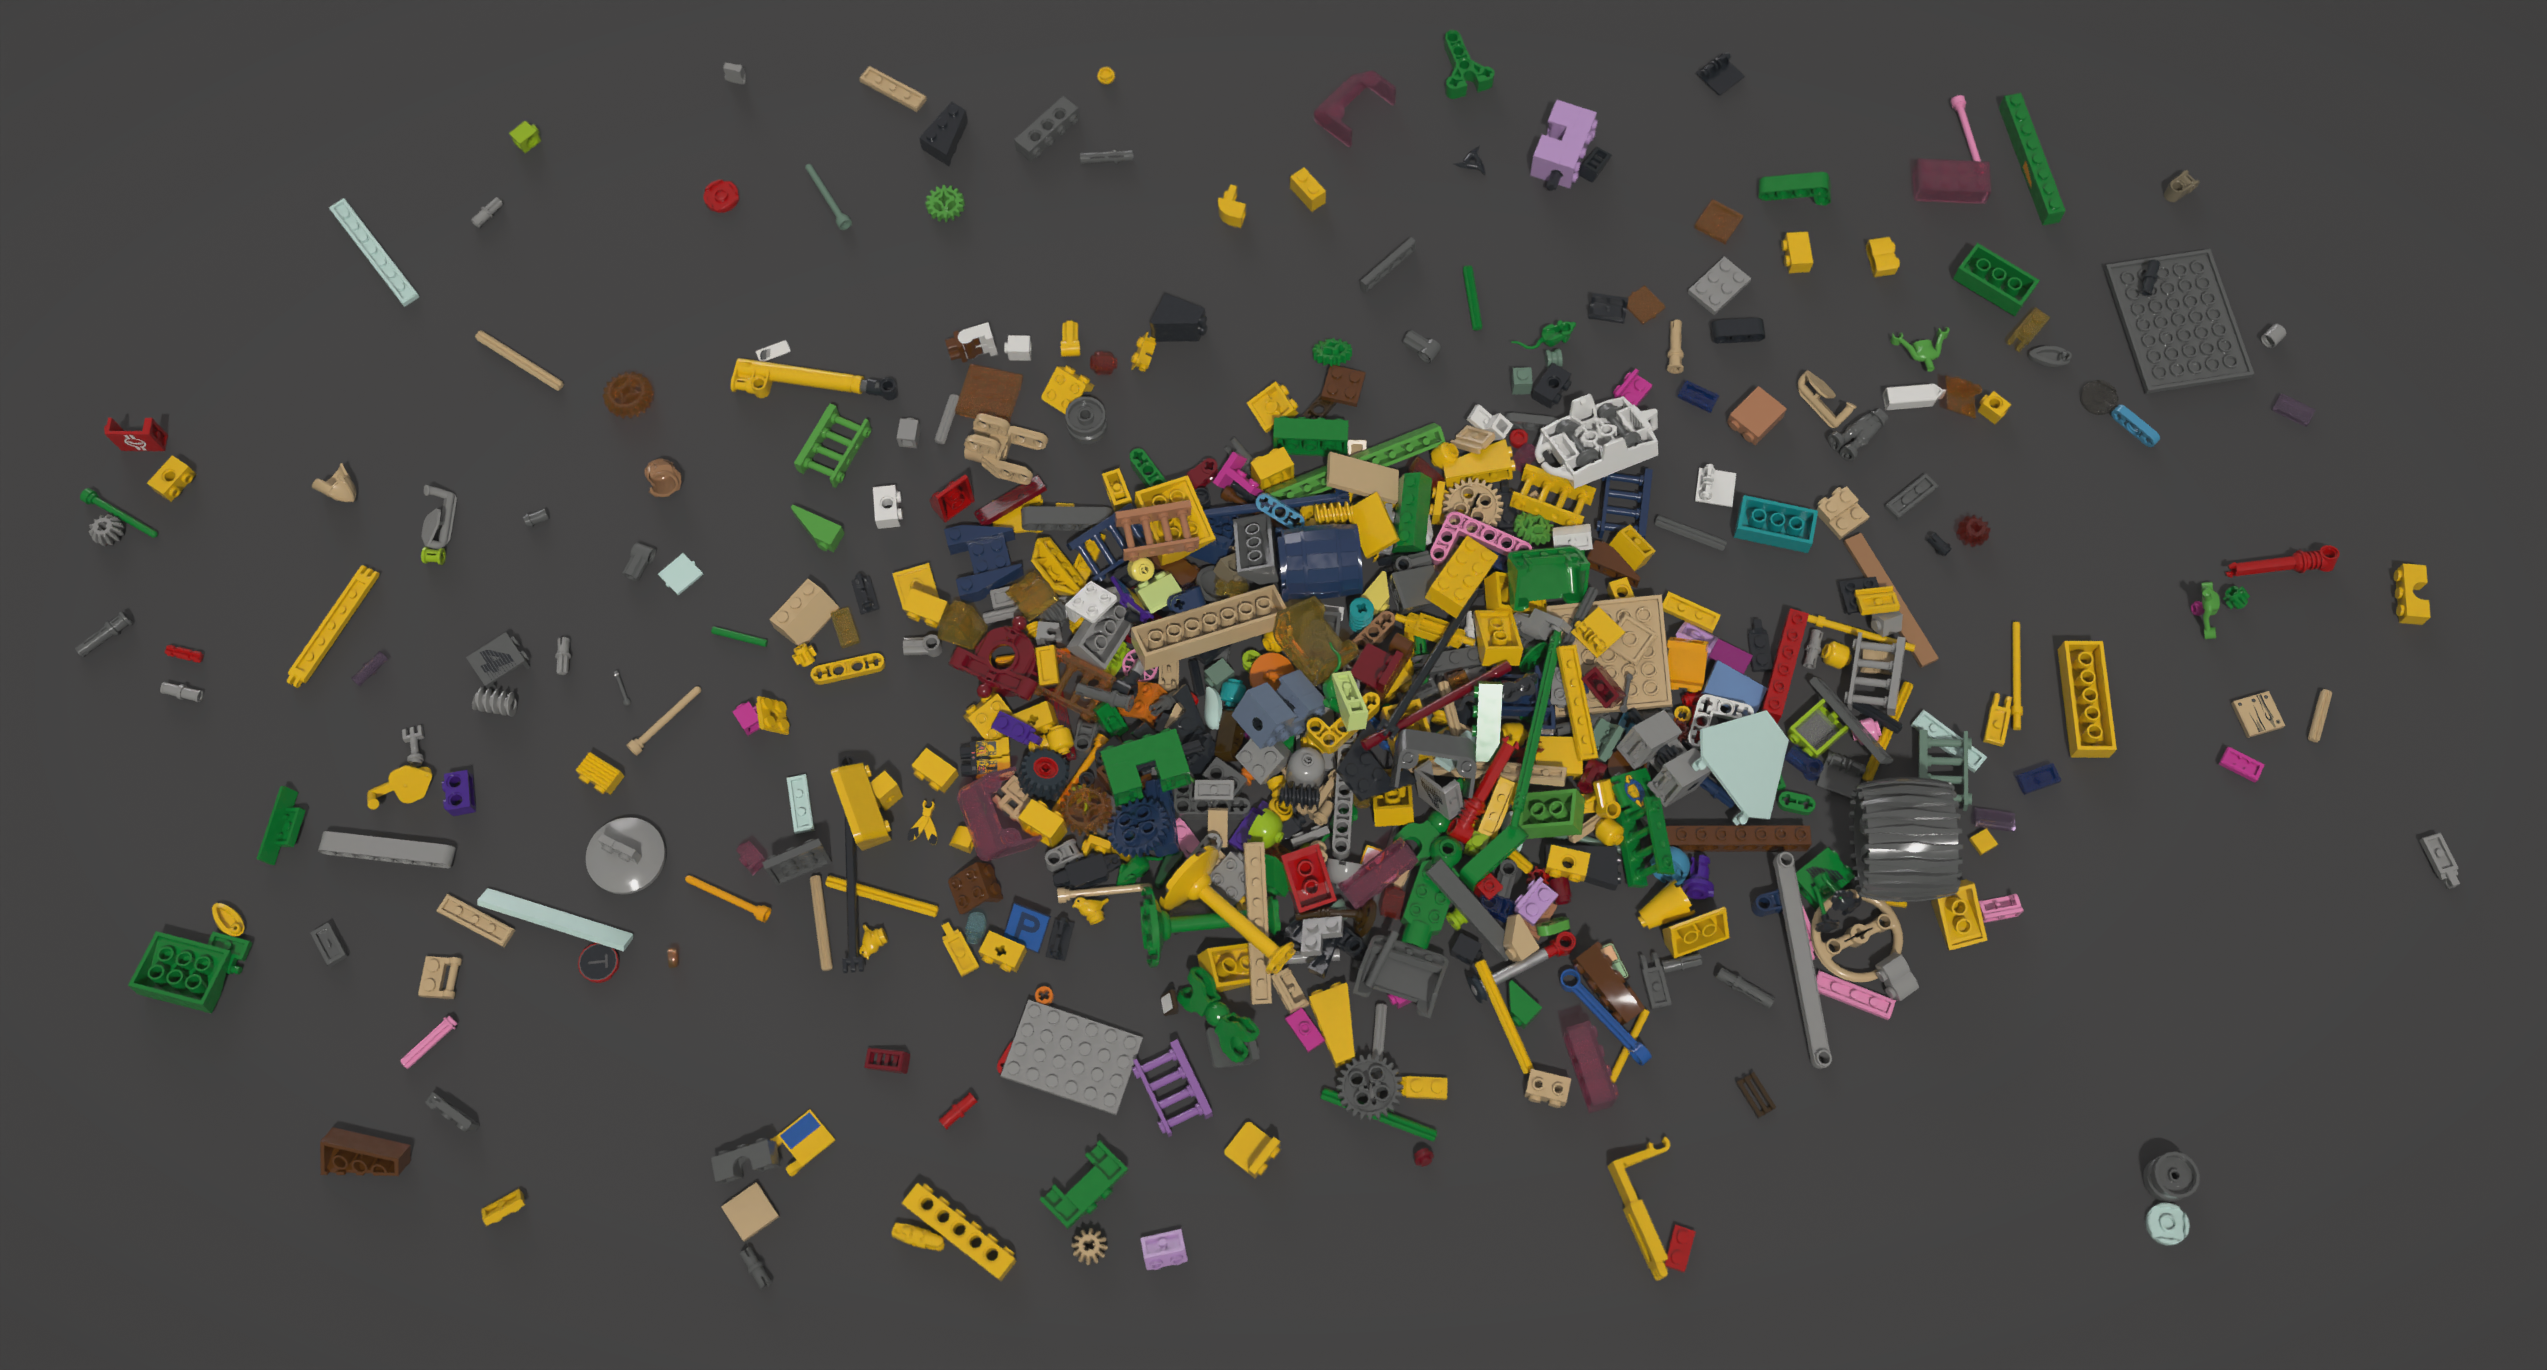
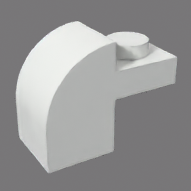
M1480 404L1475 405L1466 419L1476 428L1494 432L1496 437L1494 441L1505 439L1513 426L1502 414L1498 413L1492 416Z

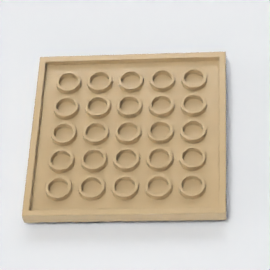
M1662 594L1594 601L1587 617L1599 606L1617 625L1623 616L1627 614L1657 633L1658 636L1636 667L1609 649L1599 658H1596L1576 638L1573 645L1577 647L1583 676L1595 666H1603L1625 693L1626 675L1632 674L1633 679L1630 682L1627 700L1628 711L1634 708L1642 710L1673 707ZM1581 603L1547 606V613L1563 619L1570 625ZM1552 631V633L1550 634L1549 641L1550 637L1553 636L1554 631ZM1561 632L1560 638L1562 640L1566 634L1565 632ZM1588 688L1589 694H1586L1589 713L1620 712L1624 698L1613 708L1605 709ZM1555 705L1556 718L1569 716L1567 705H1565V708H1557V705Z

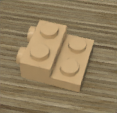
M1847 486L1843 489L1841 487L1837 488L1831 494L1832 497L1829 499L1824 497L1817 504L1818 516L1839 540L1869 519V515L1858 504L1859 499Z

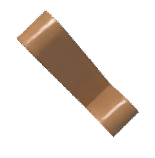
M1381 612L1340 652L1342 661L1340 669L1342 671L1343 659L1347 654L1356 653L1359 656L1361 655L1363 650H1358L1357 646L1365 647L1367 643H1370L1377 647L1393 631L1395 615L1392 612ZM1376 633L1378 636L1371 637L1369 636V634ZM1355 662L1348 663L1350 667L1355 665Z

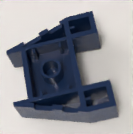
M960 525L944 529L951 555L969 551L974 575L956 579L962 605L981 601L986 598V595L990 594V590L999 589L1010 581L1013 582L1024 576L1022 564L1011 566L1006 542L1016 540L1013 528Z
M1535 665L1534 673L1539 675L1537 684H1535L1536 692L1530 696H1522L1517 701L1511 703L1502 700L1501 716L1533 717L1542 677L1539 666ZM1505 674L1490 682L1515 681L1524 675ZM1548 699L1540 736H1554L1555 709L1550 699Z

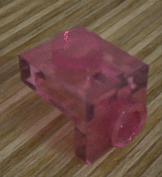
M1526 442L1516 451L1512 460L1515 462V468L1523 473L1526 463L1531 465L1536 461L1535 446Z

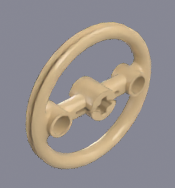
M1851 889L1854 899L1860 897L1856 890ZM1834 895L1823 902L1826 912L1832 906L1831 899ZM1862 897V900L1876 906L1882 914L1873 919L1872 922L1866 925L1856 924L1849 928L1843 936L1826 942H1822L1821 932H1816L1815 930L1816 924L1822 922V913L1820 906L1818 907L1812 920L1811 940L1817 957L1830 972L1852 982H1868L1878 979L1876 975L1877 969L1866 973L1851 972L1837 965L1832 960V957L1849 946L1859 947L1867 942L1871 935L1877 932L1882 933L1888 929H1891L1893 933V947L1890 955L1894 952L1901 954L1903 946L1901 924L1895 912L1885 901ZM1879 919L1885 923V927L1880 925ZM1868 929L1870 930V931H1867V932H1865L1864 934L1860 935V936L1857 937V938L1855 937V938H1853V939H1851V940H1849V941H1847V942H1844V941L1848 940L1849 938L1853 937L1855 934H1860V933H1862V932H1864V931H1866V930H1868ZM1829 944L1834 946L1835 952L1830 951Z

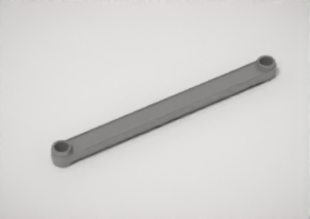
M1781 852L1775 856L1773 865L1776 872L1809 1047L1810 1062L1813 1067L1822 1069L1830 1065L1832 1056L1824 1023L1795 871L1794 857L1789 852ZM1781 858L1786 861V865L1782 863ZM1819 1055L1823 1057V1063L1819 1061Z

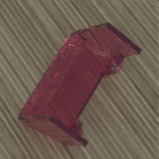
M1375 71L1351 75L1314 111L1315 122L1349 148L1352 146V129L1340 120L1345 115L1344 108L1358 94L1368 87L1392 106L1395 104L1396 87Z
M1016 766L986 774L962 787L957 794V800L976 853L983 861H991L1034 848L1042 839V836L1038 835L1022 840L1021 834L1017 829L1007 828L1003 830L990 794L1000 789L1002 781L1009 780L1017 770Z

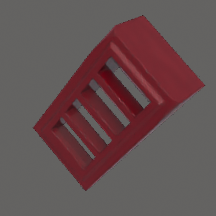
M868 1048L864 1068L907 1074L910 1054L905 1051ZM875 1054H878L876 1065H874ZM883 1055H885L884 1065H882ZM894 1056L892 1066H890L891 1057Z

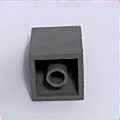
M1433 565L1391 574L1388 584L1399 614L1406 616L1411 612L1416 613L1436 607L1435 604L1425 598L1431 585L1439 575L1438 570H1434Z

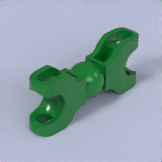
M1460 778L1457 780V782L1460 783V788L1462 790L1464 788L1465 780L1463 778ZM1436 810L1422 824H1407L1392 841L1395 844L1406 840L1415 841L1419 846V853L1412 862L1416 867H1419L1422 861H1426L1431 857L1430 848L1433 841L1440 834L1447 833L1448 826L1454 818L1449 821Z
M1202 967L1191 968L1187 979L1192 987H1186L1179 991L1177 995L1178 1002L1186 1011L1197 1012L1201 1017L1205 1016L1208 1024L1216 1027L1214 1032L1219 1037L1220 1047L1230 1060L1235 1063L1245 1061L1248 1049L1244 1042H1252L1257 1039L1260 1032L1258 1027L1248 1017H1239L1235 1012L1230 1014L1228 1006L1223 1002H1219L1221 997L1217 993L1213 977Z

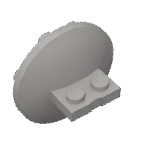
M638 818L616 819L601 827L590 840L586 851V867L590 877L602 889L614 894H632L649 886L661 873L666 858L665 844L660 833L650 823Z

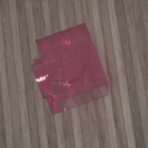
M750 841L741 844L736 849L741 856L738 860L752 875L764 867L762 862L766 861V859Z

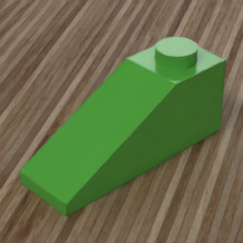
M792 504L791 509L794 516L812 537L817 546L824 551L834 552L845 534L842 526Z

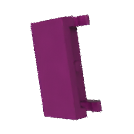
M1718 639L1708 658L1715 661L1719 660L1744 675L1753 655Z

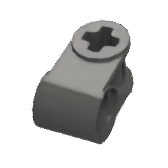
M1079 719L1074 740L1075 753L1079 758H1087L1093 749L1099 723L1095 722V724ZM1087 745V748L1079 749V746Z

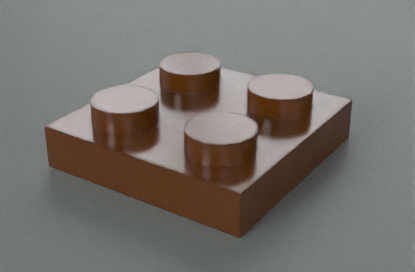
M1336 365L1330 366L1321 399L1357 407L1366 372Z

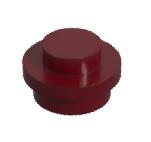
M1428 1148L1421 1149L1414 1154V1162L1418 1166H1427L1432 1162L1434 1154Z

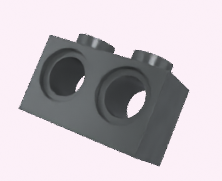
M1218 757L1214 759L1202 774V780H1234L1237 786L1234 791V797H1238L1248 783L1246 777ZM1213 773H1219L1221 774V777L1218 779H1214L1211 777V775Z

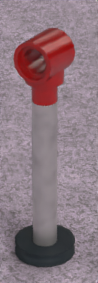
M1561 932L1557 938L1550 941V945L1532 953L1522 961H1517L1493 973L1492 976L1496 985L1555 955L1557 957L1569 955L1576 945L1575 936L1570 932ZM1560 941H1567L1569 943V947H1563L1560 944ZM1472 974V978L1467 977L1468 985L1476 1000L1480 1004L1483 999L1487 1001L1486 989L1482 980H1479L1475 974Z

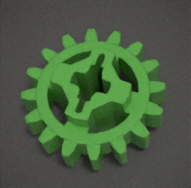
M943 185L942 189H939L937 186L936 191L931 190V196L926 197L927 202L925 204L928 214H931L933 219L937 217L939 222L942 219L948 222V218L954 221V216L960 217L959 211H964L963 195L959 193L957 188L953 190L951 185L949 188Z
M1523 511L1521 515H1517L1514 521L1513 531L1518 532L1517 537L1522 536V540L1528 541L1529 544L1535 542L1539 546L1541 542L1545 545L1546 541L1550 542L1553 536L1554 525L1550 524V520H1545L1541 515L1526 514Z

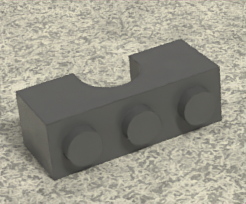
M768 1138L757 1139L755 1144H742L737 1146L736 1150L719 1152L718 1156L711 1158L715 1182L726 1184L742 1179V1167L748 1159L751 1160L753 1170L760 1172L781 1166L776 1142L768 1140Z

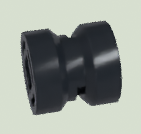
M1204 488L1196 489L1195 492L1203 510L1209 509L1211 506L1209 491Z

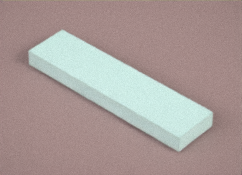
M1925 710L1911 724L1917 731L1928 730V737H1931V739H1962ZM1973 746L1971 749H1968V769L1975 773L1987 756ZM1940 747L1953 758H1963V747Z

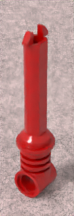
M2325 545L2317 551L2303 552L2298 550L2289 557L2240 563L2234 562L2228 565L2231 572H2226V575L2232 578L2233 576L2292 569L2300 574L2313 569L2329 572L2334 569L2340 552L2334 546Z
M1509 736L1501 738L1503 743L1476 788L1473 797L1463 800V807L1465 808L1460 810L1462 814L1459 813L1460 817L1454 818L1448 826L1447 835L1463 844H1466L1472 837L1474 832L1472 824H1476L1474 821L1479 819L1477 818L1478 815L1480 816L1486 812L1484 808L1486 807L1485 801L1514 750L1519 749L1518 741H1515L1513 746L1507 743Z

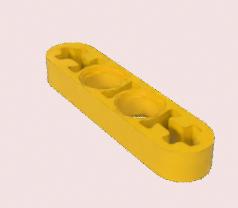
M872 653L818 665L811 670V677L813 682L823 685L880 672L885 668L886 662L881 654ZM875 659H878L879 661L878 666H875L873 664L875 662ZM855 663L863 664L862 669L859 671H854L852 667ZM843 667L844 672L841 675H835L834 669ZM828 669H830L829 671H830L831 677H829V675H828V671H827ZM818 672H822L823 674L822 678L818 679L817 677Z

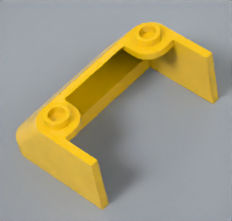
M858 763L830 770L851 832L859 848L863 851L891 841V836L888 833L891 831L888 820L884 821L869 782V777L872 776L869 766H865L864 763Z

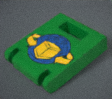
M1646 768L1610 778L1611 783L1619 782L1613 785L1612 788L1620 807L1630 806V808L1623 811L1624 815L1632 814L1644 808V797L1657 798L1647 786L1652 780Z

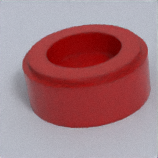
M1522 429L1513 430L1509 437L1510 444L1515 448H1523L1528 441V434Z

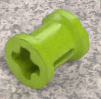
M424 547L421 552L422 563L436 562L439 565H443L446 560L445 549L435 550Z

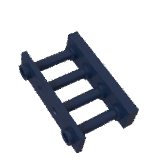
M1645 468L1644 475H1640V477L1613 473L1602 478V481H1605L1601 520H1597L1596 531H1599V538H1603L1604 530L1619 532L1627 527L1626 525L1605 523L1607 513L1638 519V525L1632 527L1645 539L1653 469ZM1610 480L1639 484V486H1642L1641 492L1638 491V493L1609 489ZM1608 497L1637 500V503H1640V508L1634 510L1607 506Z
M1129 503L1118 511L1131 510L1134 507ZM1115 513L1066 544L1069 551L1073 549L1076 552L1079 551L1094 574L1089 581L1099 583L1106 578L1105 574L1124 562L1123 557L1118 561L1114 559L1100 537V532L1106 528L1107 531H1110L1122 551L1123 549H1128L1127 543L1115 527ZM1131 525L1132 533L1140 543V546H1146L1145 537L1137 525ZM1089 539L1096 543L1110 565L1102 571L1099 570L1085 548L1084 542Z

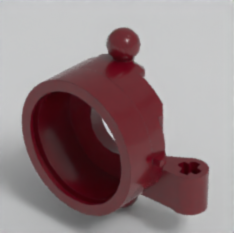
M1020 615L1013 618L1012 627L1005 626L989 631L979 645L974 647V654L961 647H956L948 662L953 668L973 675L983 683L977 687V694L980 698H988L994 692L998 693L999 696H1018L1026 701H1030L1038 686L1036 681L1039 676L1035 649L1037 647L1021 631L1027 626V620ZM1002 646L1011 647L1015 652V659L1012 665L1002 670L995 669L991 664L992 653Z

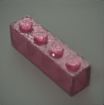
M1400 837L1360 867L1350 878L1342 881L1337 886L1352 906L1357 909L1365 905L1373 896L1381 893L1390 883L1398 880L1406 871L1411 870L1419 860L1407 843Z

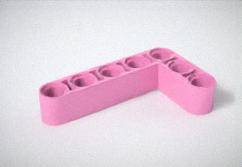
M1454 511L1447 515L1431 548L1430 556L1433 564L1437 566L1444 565L1459 535L1464 538L1468 535L1481 545L1507 557L1510 552L1520 551L1521 549L1532 550V546L1526 541ZM1452 519H1458L1460 523L1458 525H1452L1450 524V521ZM1470 526H1474L1477 528V531L1470 533L1467 529ZM1487 534L1494 535V539L1490 541L1484 537ZM1445 535L1452 537L1449 542H1444L1442 538ZM1508 541L1512 545L1509 548H1504L1501 544ZM1436 552H1442L1444 556L1440 559H1437L1434 557V554Z

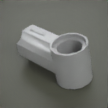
M933 634L926 637L904 638L903 640L904 655H929L930 657H937L943 650L939 638ZM931 644H937L934 648H929Z

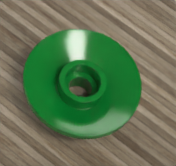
M1542 642L1534 647L1529 646L1523 652L1524 657L1519 665L1520 671L1528 672L1535 665L1537 666L1546 656L1549 644Z

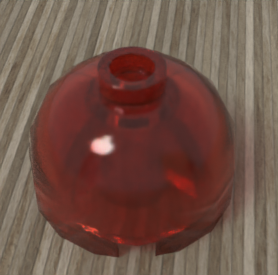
M1419 456L1409 466L1408 473L1421 472L1432 478L1431 492L1433 487H1437L1438 481H1445L1435 469H1432Z

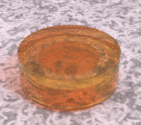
M668 948L669 968L678 967V952L676 948Z

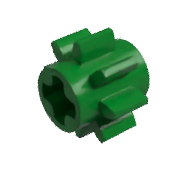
M2232 586L2226 590V597L2223 600L2230 609L2233 607L2241 609L2247 605L2250 596L2243 586L2240 588Z

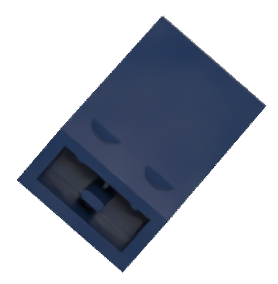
M1232 515L1208 518L1207 520L1216 540L1189 554V556L1217 565L1221 558L1231 555L1232 547L1235 546L1233 519L1241 517Z

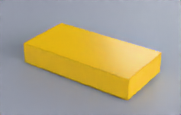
M1049 645L1035 648L1039 685L1059 684L1056 646Z

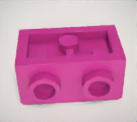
M1635 369L1632 373L1629 372L1626 375L1622 386L1618 385L1613 392L1614 399L1624 396L1632 405L1637 407L1652 389L1653 385L1638 376L1639 370Z

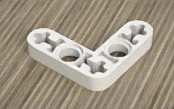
M1709 694L1702 695L1697 703L1688 736V743L1692 744L1693 748L1700 749V741L1696 744L1692 738L1696 737L1697 730L1700 731V729L1710 727L1713 716L1734 720L1741 718L1744 710H1747L1749 715L1754 714L1753 708L1748 704ZM1708 700L1710 705L1708 706L1707 712L1705 713L1703 712V703H1705V701ZM1724 704L1729 705L1731 712L1723 713L1720 707ZM1735 707H1737L1736 716L1733 715ZM1703 717L1707 720V724L1699 726L1696 720Z

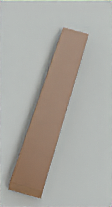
M1862 533L1846 539L1843 543L1864 577H1876L1879 587L1893 586V591L1900 604L1899 612L1903 614L1902 631H1899L1901 637H1906L1907 643L1915 645L1914 652L1911 653L1920 668L1939 659Z

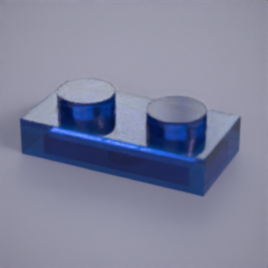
M1686 380L1677 398L1711 413L1720 395Z
M2054 763L2016 776L2024 795L2060 783L2061 781Z

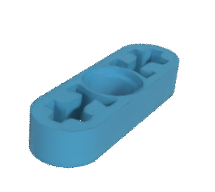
M2118 405L2111 412L2115 421L2146 446L2153 447L2160 440L2159 434L2126 406Z
M1268 493L1258 495L1256 506L1259 510L1290 529L1304 526L1305 518L1302 514ZM1266 497L1269 504L1272 505L1273 502L1277 504L1273 506L1272 512L1268 511L1270 506L1266 504L1261 506L1260 499H1265ZM1277 507H1283L1286 510V514L1283 517H1278L1275 514ZM1289 512L1293 513L1290 516L1293 519L1300 518L1301 525L1293 526L1291 519H1288V522L1285 521Z

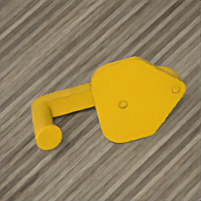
M405 765L393 770L389 774V782L367 792L368 808L372 810L377 809L380 803L376 798L393 790L403 803H412L422 799L432 779L431 769L429 767L415 768Z

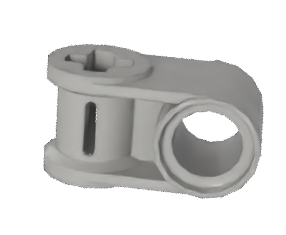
M1070 839L1046 853V867L1051 872H1058L1065 868L1064 866L1068 865L1070 861L1082 860L1084 855L1079 852L1076 840ZM1052 858L1059 859V862L1055 864H1052L1049 861Z

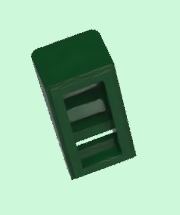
M1179 851V853L1165 856L1155 880L1157 889H1161L1184 860V852Z

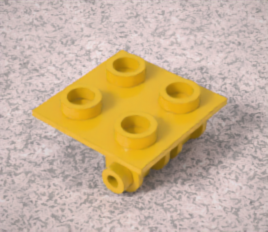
M1599 606L1582 622L1580 620L1577 621L1574 625L1575 628L1571 631L1596 658H1599L1625 634V631Z

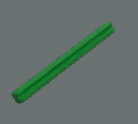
M1327 1088L1323 1089L1321 1099L1344 1108L1348 1106L1341 1105L1344 1099L1338 1098V1092ZM1359 1100L1357 1101V1102H1358L1359 1104H1361V1105L1366 1104V1103L1361 1102V1101H1359ZM1387 1112V1118L1380 1114V1122L1430 1141L1436 1139L1437 1130L1390 1112Z

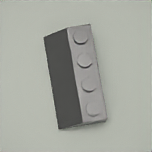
M1265 513L1233 519L1237 574L1260 585L1278 582L1275 534L1271 517Z

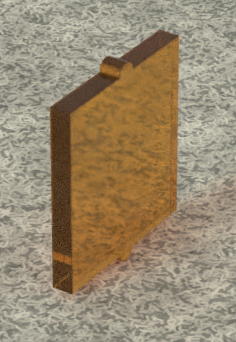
M1645 285L1636 292H1632L1628 297L1627 309L1642 324H1645L1651 318H1656V315L1665 309L1662 302Z

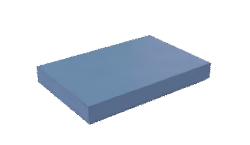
M1717 660L1703 688L1702 694L1748 704L1753 708L1755 714L1760 707L1767 688ZM1726 704L1723 705V706H1725L1726 708L1731 709V707H1730L1729 705H1726ZM1744 710L1743 713H1742V714H1745V715H1749V714H1747V712H1748L1747 710Z

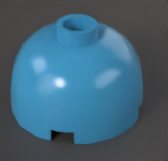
M1670 846L1675 874H1658L1656 872L1653 875L1663 883H1666V880L1670 882L1675 879L1677 882L1674 885H1681L1689 874L1690 861L1685 852L1677 847ZM1654 855L1649 862L1651 865L1656 864Z

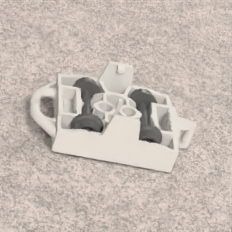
M1591 394L1577 398L1572 401L1568 416L1540 429L1541 434L1535 449L1536 460L1538 463H1542L1541 467L1545 472L1568 479L1575 489L1658 456V440L1653 433L1658 428L1657 409L1640 411L1624 396L1610 399L1595 405ZM1547 450L1549 454L1553 453L1561 467L1555 468L1544 462L1543 452ZM1576 467L1580 468L1579 470H1577V471H1575V472H1574V470H1573V469L1576 468Z

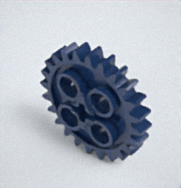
M1136 798L1135 804L1128 801L1129 806L1121 805L1123 810L1115 811L1117 817L1111 816L1113 823H1108L1110 827L1107 831L1109 834L1108 840L1111 842L1112 847L1119 854L1122 853L1124 857L1130 855L1131 858H1134L1137 854L1141 858L1144 852L1149 855V850L1156 851V845L1162 846L1161 839L1167 840L1164 833L1170 832L1168 826L1171 825L1168 820L1170 817L1165 808L1159 802L1155 803L1153 799L1148 802L1144 798L1140 802Z

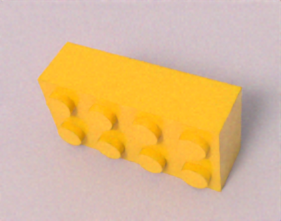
M1467 535L1433 582L1425 598L1457 619L1499 556Z

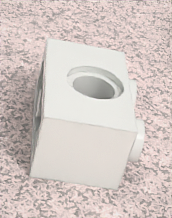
M895 485L873 487L874 513L877 528L900 527V519H903L902 508H899V503H902L901 492H897ZM887 505H892L891 508H885Z

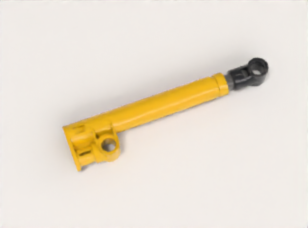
M743 358L737 359L731 379L732 392L742 390L749 394H755L758 398H765L769 395L773 381L849 393L854 392L856 394H862L864 391L869 395L882 396L888 401H892L898 396L897 386L892 378H884L882 380L868 378V380H865L864 376L859 375L855 376Z

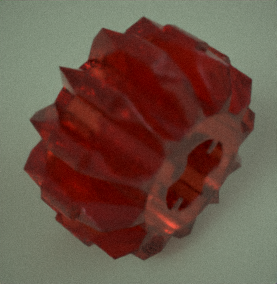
M1974 514L1971 518L1967 516L1963 521H1960L1957 534L1960 535L1959 540H1965V545L1971 543L1972 547H1975L1977 544L1981 546L1984 541L1988 540L1991 528L1987 527L1988 522L1982 521V517L1977 519Z

